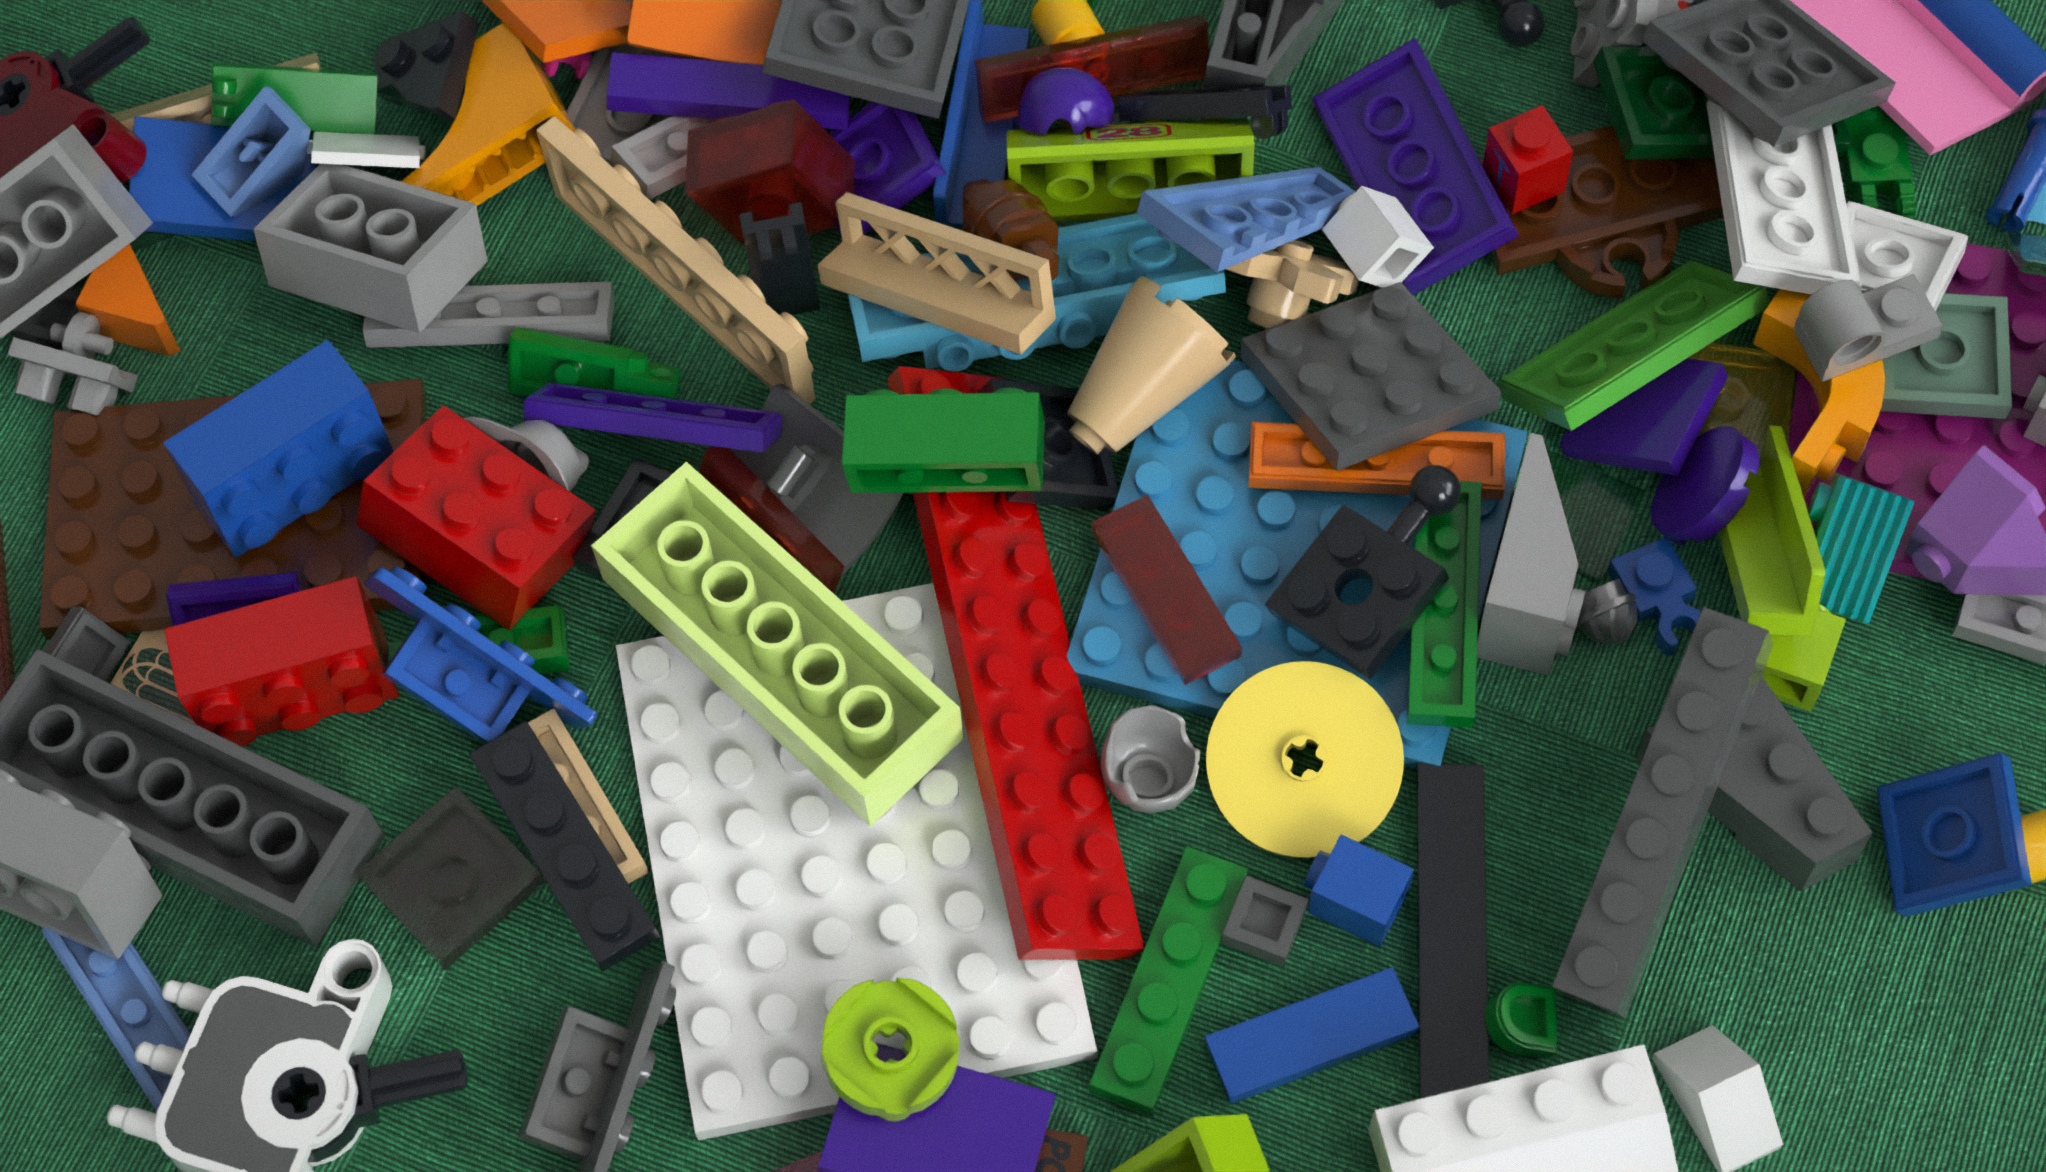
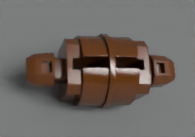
M980 179L967 182L963 187L962 231L1048 259L1051 280H1054L1058 275L1059 255L1057 254L1059 227L1048 213L1042 201L1012 179L995 182ZM1006 270L1015 281L1029 279L1028 276Z

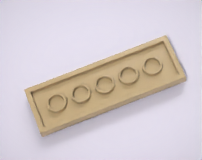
M553 116L536 130L555 196L770 390L773 386L782 383L809 404L816 399L811 375L814 368L808 359L806 348L808 336L801 324L787 312H783L780 315L777 314L765 303L766 300L763 293L749 277L744 274L738 277L733 275L723 266L724 263L721 256L706 239L699 237L694 240L682 229L681 222L672 209L660 200L652 203L643 195L638 182L625 167L620 164L612 167L601 157L594 141L583 130L577 128L572 132L556 116Z

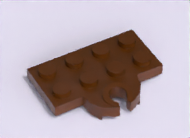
M1613 125L1564 137L1573 150L1565 192L1513 215L1504 204L1520 236L1490 252V256L1498 275L1557 261L1569 280L1589 293L1608 298H1623L1626 287L1624 275L1615 270L1610 262L1620 258L1630 259L1640 266L1642 273L1639 285L1642 289H1645L1669 272L1679 238L1678 229L1724 218L1714 159H1624Z

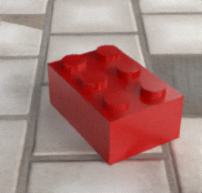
M443 405L363 481L356 525L507 630H511L525 612L531 609L574 565L573 558L591 530L596 509Z
M357 576L164 629L178 699L196 725L241 747L252 743L260 735L282 729L291 731L307 729L316 725L321 718L346 711L351 713L368 712L378 708L383 701L400 697L397 685L381 675L389 663L387 640L384 629Z

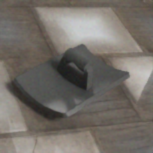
M781 383L771 388L761 410L779 412V415H783L782 436L763 453L732 449L710 471V482L831 580H837L863 555L890 519L903 493H851L842 467L844 431Z

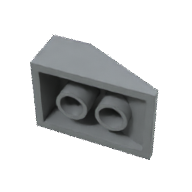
M1530 433L1485 603L1477 640V658L1549 676L1555 653L1565 656L1569 655L1585 591L1573 588L1578 560L1543 436Z

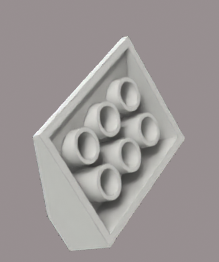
M1644 1044L1377 1109L1374 1111L1368 1127L1380 1172H1678L1666 1111Z

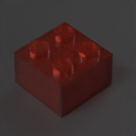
M794 99L771 103L762 109L734 117L720 118L714 123L688 130L685 193L744 246L745 242L739 217L741 213L752 212L753 222L788 216L790 215L789 204L801 202L807 234L838 226L839 218L836 201L846 192L854 194L855 159Z

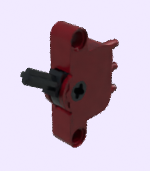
M134 17L124 19L72 58H69L60 49H56L45 58L38 53L21 51L7 55L0 60V178L73 124L120 182H125L137 174L146 159L147 148L145 142L103 107L94 104L95 101L89 87L149 44L150 37L138 20Z

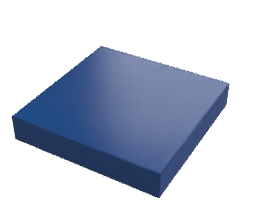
M2002 752L1876 786L1894 909L1897 913L1907 917L2032 885L2012 762Z

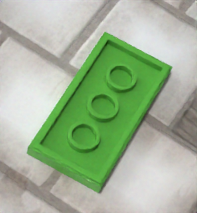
M1690 260L1501 377L1497 384L1503 400L1572 431L1765 310L1771 302L1765 286L1734 281L1732 274Z

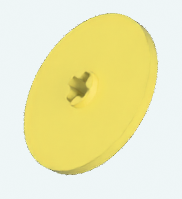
M1309 661L1289 662L1270 667L1253 675L1235 689L1224 702L1216 715L1208 737L1206 749L1207 776L1210 789L1220 811L1233 828L1244 838L1268 852L1281 856L1303 859L1315 858L1320 850L1331 854L1340 834L1356 842H1361L1383 822L1391 810L1401 786L1404 768L1403 743L1391 710L1382 697L1364 680L1349 671L1330 664ZM1308 742L1315 744L1318 747L1315 755L1318 761L1323 763L1322 768L1318 772L1307 769L1301 777L1292 773L1294 763L1287 756L1289 750L1292 747L1297 750H1303Z

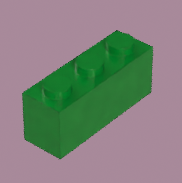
M1008 387L997 389L993 393H962L958 390L942 388L933 390L929 394H898L891 390L877 389L869 391L865 395H846L842 467L850 492L1042 491L1045 421L1039 392L1027 393L1018 388Z

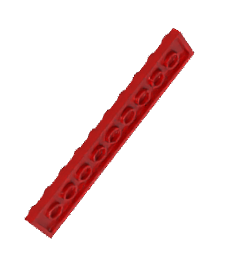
M898 366L888 377L887 381L889 390L898 394H929L933 390L942 388L954 389L962 393H978L977 391L991 378L1006 379L1005 377ZM915 492L913 496L1018 960H1131L1142 952L1145 947L1079 677L1074 672L1067 658L1070 641L1037 506L1033 503L1007 501L1005 492Z

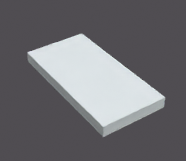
M1708 100L1706 105L1733 280L1811 295L1819 289L1841 280H1853L1861 289V279L1832 124L1779 146L1772 147L1769 143L1753 136L1748 127L1723 106Z

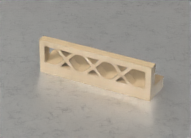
M848 192L836 201L843 241L817 265L822 285L1018 354H1022L1056 320L1048 259ZM861 220L868 222L884 242L863 235ZM904 235L918 239L934 258L920 254ZM955 252L969 256L984 275L971 272ZM1006 270L1028 276L1031 292L1021 289Z

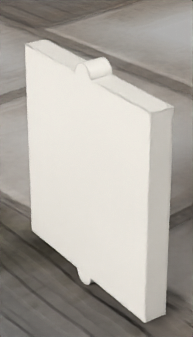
M314 131L313 140L308 142L307 153L312 154L311 163L420 168V159H425L426 146L419 145V136Z

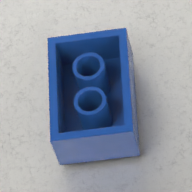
M328 339L163 442L196 507L235 559L251 548H258L268 543L279 530L302 515L321 509L332 496L355 481L367 478L394 452L368 388Z

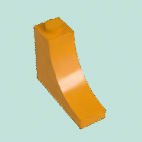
M501 23L475 40L466 75L464 96L456 119L442 142L420 165V168L414 170L400 182L475 203L477 207L546 163L536 130L549 119L556 116L572 132L576 129L550 78L544 72L540 59L504 23Z

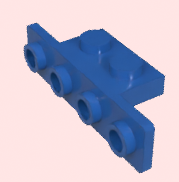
M394 566L389 572L385 568L379 567L370 573L364 582L367 588L417 621L381 675L486 745L502 735L527 696L549 711L554 708L560 719L576 729L591 726L598 714L585 705L588 696L581 689L559 677H556L553 682L546 679L532 669L535 660L528 653L507 641H502L498 646L477 632L481 627V623L474 616L456 605L448 604L444 609L423 595L427 589L426 585L406 570Z

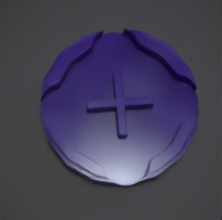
M1718 426L1700 434L1696 438L1678 475L1664 474L1661 478L1651 505L1653 526L1676 545H1685V540L1689 538L1698 543L1711 538L1733 519L1748 498L1750 489L1744 483L1748 478L1749 470L1755 475L1758 473L1760 461L1757 446L1734 427Z

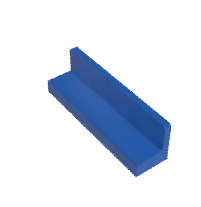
M969 0L939 159L947 174L936 177L933 191L936 222L962 230L964 185L967 182L987 179L989 182L1007 179V130H1016V119L1031 45L1030 28L984 24L982 0Z

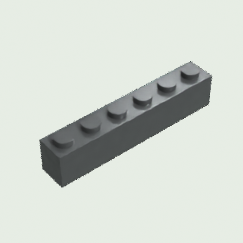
M1703 607L1552 985L1561 994L1626 1019L1773 648L1769 630Z

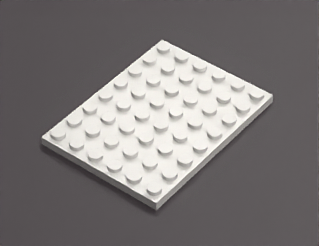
M933 583L842 601L960 707L964 739L871 827L665 636L616 645L666 959L668 964L675 966L671 987L676 988L674 1008L694 1131L698 1141L834 1113L839 1096L828 1082L826 1072L821 1063L824 1022L832 1006L847 990L858 983L874 979L873 983L883 980L896 981V977L913 979L927 985L944 999L952 1010L957 1025L956 1031L959 1038L957 1066L999 1078H1006L1097 1059L1096 1043L1077 960H1018ZM898 1032L890 1039L878 1034L874 1037L873 1042L902 1050L906 1038Z

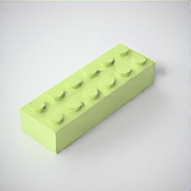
M687 462L591 545L603 580L870 827L964 739L960 707Z

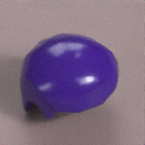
M1055 67L1040 72L1027 83L1019 104L1016 123L1023 130L1044 135L1055 120L1065 119L1072 126L1073 133L1080 134L1085 127L1103 128L1110 125L1115 107L1110 93L1098 79L1085 71L1073 67Z

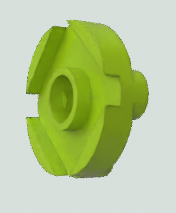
M896 977V981L883 980L873 983L874 979L858 983L847 990L835 1002L826 1017L821 1050V1063L826 1072L828 1082L842 1100L860 1112L880 1116L886 1121L895 1122L907 1118L912 1113L926 1109L944 1094L956 1073L959 1054L957 1025L948 1004L937 992L927 985L913 979ZM897 1032L904 1035L906 1040L902 1050L907 1056L903 1060L898 1062L897 1060L890 1059L884 1062L876 1057L878 1046L873 1042L874 1037L881 1034L883 1037L890 1039Z

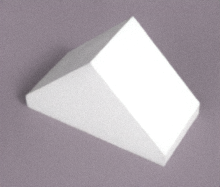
M1709 1026L1653 1053L1652 1060L1717 1172H1733L1782 1147L1783 1142L1759 1063L1715 1026Z

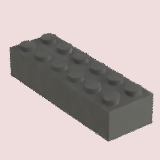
M36 649L0 702V769L13 776L22 787L38 794L43 789L52 790L69 800L77 810L93 817L97 812H105L112 815L131 831V836L129 837L137 853L143 856L151 867L314 947H317L385 837L367 806L39 649Z

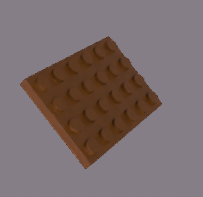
M422 379L364 384L371 394L393 451L401 446L426 422V390ZM238 395L104 407L98 416L78 410L54 411L39 629L47 640H51L72 606L83 607L118 633L163 630L172 627L166 592L170 584L297 572L300 589L303 591L357 576L375 611L397 609V607L364 585L370 573L379 567H383L390 572L396 566L411 573L425 584V572L356 525L363 481L365 479L355 481L332 496L321 509L313 513L304 514L279 530L268 543L258 548H251L235 559L196 507L163 442Z

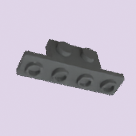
M662 961L643 973L625 1027L571 1006L561 1010L518 1133V1138L580 1161L576 1172H608L614 1152L620 1153L623 1150L633 1129L634 1115L629 1113L628 1109L635 1088L641 1089L645 1085L655 1062L656 1053L654 1050L649 1049L656 1025L662 1026L665 1023L675 1002L676 988L670 986L675 966Z

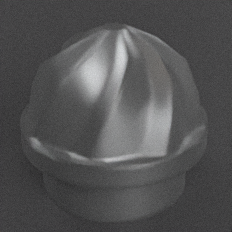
M1620 579L1586 592L1577 627H1580L1585 635L1594 642L1619 644L1625 641L1637 623L1638 611L1635 603L1637 599L1634 593L1626 594Z

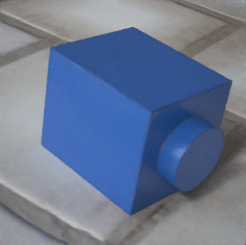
M1340 834L1331 854L1320 850L1307 873L1304 886L1311 889L1308 913L1381 948L1409 893L1414 868Z

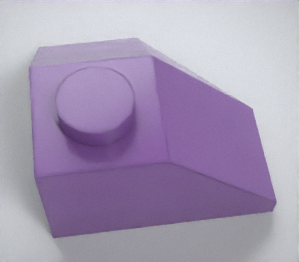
M1983 445L1917 523L1904 552L1912 558L1914 566L1924 577L1931 581L1942 583L1953 594L2046 595V533L2038 519V516L2046 507L2035 486Z

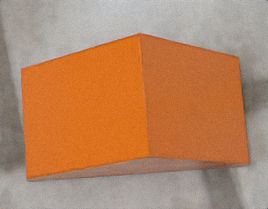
M130 244L91 272L75 305L79 312L93 314L98 318L100 322V335L110 337L113 341L166 356H172L181 352Z

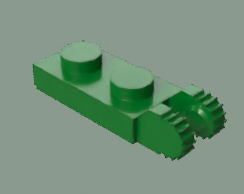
M1879 106L1844 119L1852 141V145L1842 157L1847 194L1852 195L1853 202L1879 209L1876 193H1890L1893 214L1915 220L1916 204L1912 183L1913 176L1905 131Z

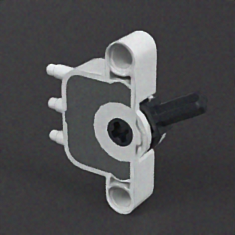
M349 939L337 943L328 950L321 961L308 993L261 978L247 976L226 980L214 990L190 982L181 983L174 980L166 982L162 990L164 1000L176 1003L180 1008L199 1013L197 1021L184 1051L167 1045H154L148 1042H142L136 1048L135 1059L137 1062L150 1066L152 1070L172 1076L157 1114L136 1107L127 1108L116 1104L110 1108L107 1122L111 1126L122 1129L124 1133L158 1143L181 1172H315L312 1167L332 1162L352 1148L365 1126L381 1123L379 1108L463 1090L467 1087L468 1073L465 1059L462 1053L457 1050L372 1068L367 1054L390 1000L393 986L390 975L374 947L363 940ZM359 968L372 970L370 978L361 987L355 989L342 988L343 980L353 970ZM313 1093L314 1097L308 1099V1110L298 1113L295 1109L302 1107V1096Z

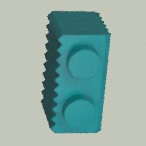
M1835 472L1831 478L1830 485L1822 482L1817 484L1808 507V514L1810 520L1815 521L1813 530L1825 567V578L1819 604L1826 607L1829 611L1869 624L1915 501Z

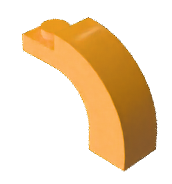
M1779 289L1763 313L1753 344L1799 370L1810 382L1817 396L1819 416L1792 457L1803 497H1805L1817 477L1825 482L1830 480L1843 456L1856 463L1858 462L1882 407L1885 375L1883 361L1879 360L1821 382L1793 330L1800 309L1811 294Z

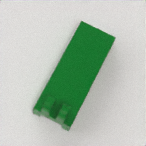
M213 62L211 125L232 126L264 86H268L311 129L310 131L375 134L377 72Z

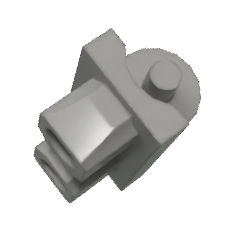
M78 312L72 317L68 325L60 323L52 325L49 337L53 341L62 343V351L14 337L12 339L8 355L22 360L15 393L54 405L63 375L67 374L76 377L67 408L98 416L104 407L113 406L119 389L131 393L134 391L138 375L119 370L117 366L92 359L95 352L109 355L113 349V339L100 335V322L93 314Z

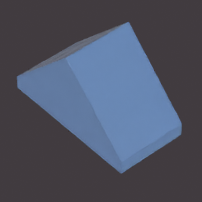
M264 86L191 175L230 217H238L303 176L311 129L271 87Z

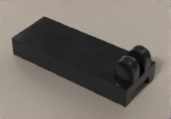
M1290 85L1142 91L1118 97L1119 121L1251 116L1252 132L1260 139L1284 133L1288 127L1287 110L1292 109Z
M801 202L789 204L790 215L753 222L752 212L739 214L752 280L763 293L766 300L765 303L779 315L783 312L795 315L821 310Z

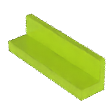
M1768 425L1758 473L1755 475L1749 470L1748 478L1744 483L1750 489L1748 498L1733 519L1718 533L1741 620L1769 630L1770 635L1812 637L1825 578V567L1782 426Z

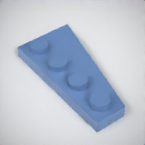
M1313 167L1142 191L1137 214L1155 226L1162 238L1179 244L1214 271L1219 272L1322 229L1338 212L1341 202L1356 191L1321 167Z

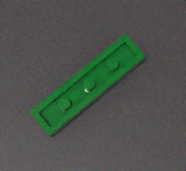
M1460 481L1461 497L1456 507L1443 516H1431L1413 540V548L1444 567L1449 579L1410 628L1407 724L1473 728L1482 482Z
M1186 846L1089 1083L1090 1093L1150 1116L1154 1115L1221 947L1222 933L1244 879L1248 876L1249 868Z

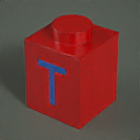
M1541 105L1488 129L1483 166L1500 198L1513 215L1565 192L1573 150L1544 106Z

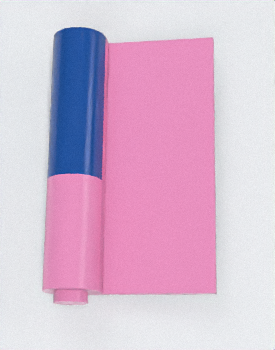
M1790 0L1896 82L1887 102L1878 106L1929 155L2025 109L2046 92V51L1991 0Z

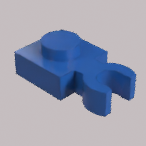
M1664 537L1610 559L1607 571L1613 581L1620 579L1626 594L1634 593L1637 599L1635 601L1638 611L1637 623L1654 617L1658 624L1655 632L1656 643L1665 655L1670 656L1675 654L1678 646L1677 638L1671 629L1681 626L1687 628L1693 634L1701 612L1685 604L1694 600L1697 587L1670 540Z

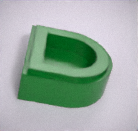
M1518 982L1495 993L1488 1001L1485 1009V1023L1493 1041L1503 1050L1516 1055L1547 1059L1557 1054L1556 989L1548 986Z

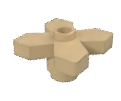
M1293 240L1226 268L1232 272L1253 277L1246 303L1251 306L1247 319L1268 329L1305 316L1311 299L1329 304L1337 300L1339 293L1344 295L1355 293L1359 280L1346 262L1312 254L1314 248L1298 240Z

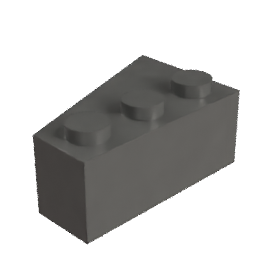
M1224 0L1207 62L1204 88L1283 85L1344 0Z
M1761 676L1708 812L1736 833L1735 840L1797 889L1803 891L1856 862L1872 831ZM1656 725L1645 732L1635 760L1639 764L1642 762Z

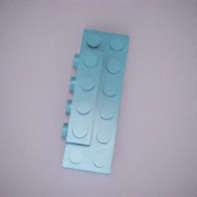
M1137 213L1061 227L1058 229V275L1054 280H1051L1056 320L1022 354L1003 349L847 294L862 362L882 358L892 359L902 354L922 351L926 369L942 367L947 371L957 372L968 368L974 360L999 355L1010 360H1020L1029 356L1036 348L1062 343L1069 348H1081L1088 345L1095 337L1107 335L1130 287L1141 276L1162 286L1154 297L1166 304L1168 300L1174 302L1176 298L1181 301H1193L1204 296L1226 292L1224 270L1214 271L1179 244L1162 238L1158 233V229ZM955 252L971 272L984 275L969 256ZM930 253L922 254L924 256L934 258ZM1029 279L1015 281L1021 289L1031 292Z

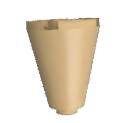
M1143 276L1139 277L1130 287L1067 412L1068 416L1075 422L1069 432L1097 455L1104 447L1113 453L1118 452L1227 368L1236 357L1235 352L1225 350L1228 345L1227 341L1208 322L1180 299L1176 298L1174 302L1168 300L1164 304L1154 297L1162 286Z

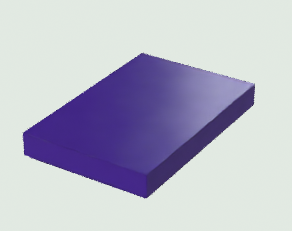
M876 1043L878 1046L876 1057L881 1061L887 1062L890 1059H894L899 1062L907 1056L901 1049ZM957 1066L951 1084L936 1102L926 1109L912 1113L900 1121H886L880 1116L865 1114L851 1107L839 1097L819 1161L818 1172H1035L1056 1093Z

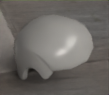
M1155 705L1128 709L1111 724L1101 750V772L1105 784L1122 805H1128L1134 811L1149 814L1176 808L1194 790L1199 770L1200 750L1194 748L1186 734L1185 720L1180 715Z

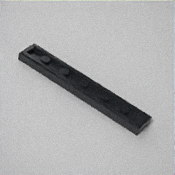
M1426 763L1417 764L1419 1099L1489 1082V1042L1485 1023L1488 985L1484 765L1441 764L1438 767Z

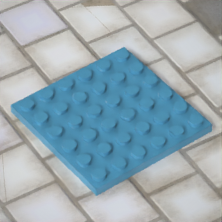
M1233 360L1222 372L1135 438L1067 652L1069 664L1074 672L1078 674L1080 684L1211 718H1216L1218 711L1235 689L1250 677L1265 669L1299 661L1330 664L1349 671L1364 680L1385 701L1400 731L1405 768L1417 770L1418 763L1440 767L1451 727L1407 724L1410 629L1370 680L1271 615L1265 606L1267 600L1343 504L1383 530L1388 531L1411 502L1410 495L1248 488L1251 422L1296 424V422L1246 363ZM1473 419L1444 431L1505 433V491L1503 500L1481 499L1479 622L1528 431ZM1412 541V542L1410 543V545H1409V546L1412 547V548H1413V541ZM1363 578L1350 581L1341 592V601L1347 604H1357L1364 601L1372 591L1373 582Z

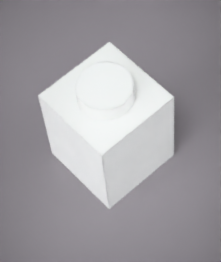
M1361 186L1355 193L1345 198L1339 205L1338 212L1322 228V231L1358 280L1382 288L1402 282L1434 248L1396 197L1365 186Z

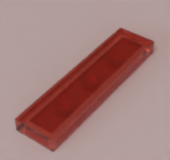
M1199 14L975 60L980 115L985 123L1017 116L1022 94L1027 83L1040 72L1055 67H1073L1089 73L1103 84L1111 97L1205 78L1209 59L1208 22Z

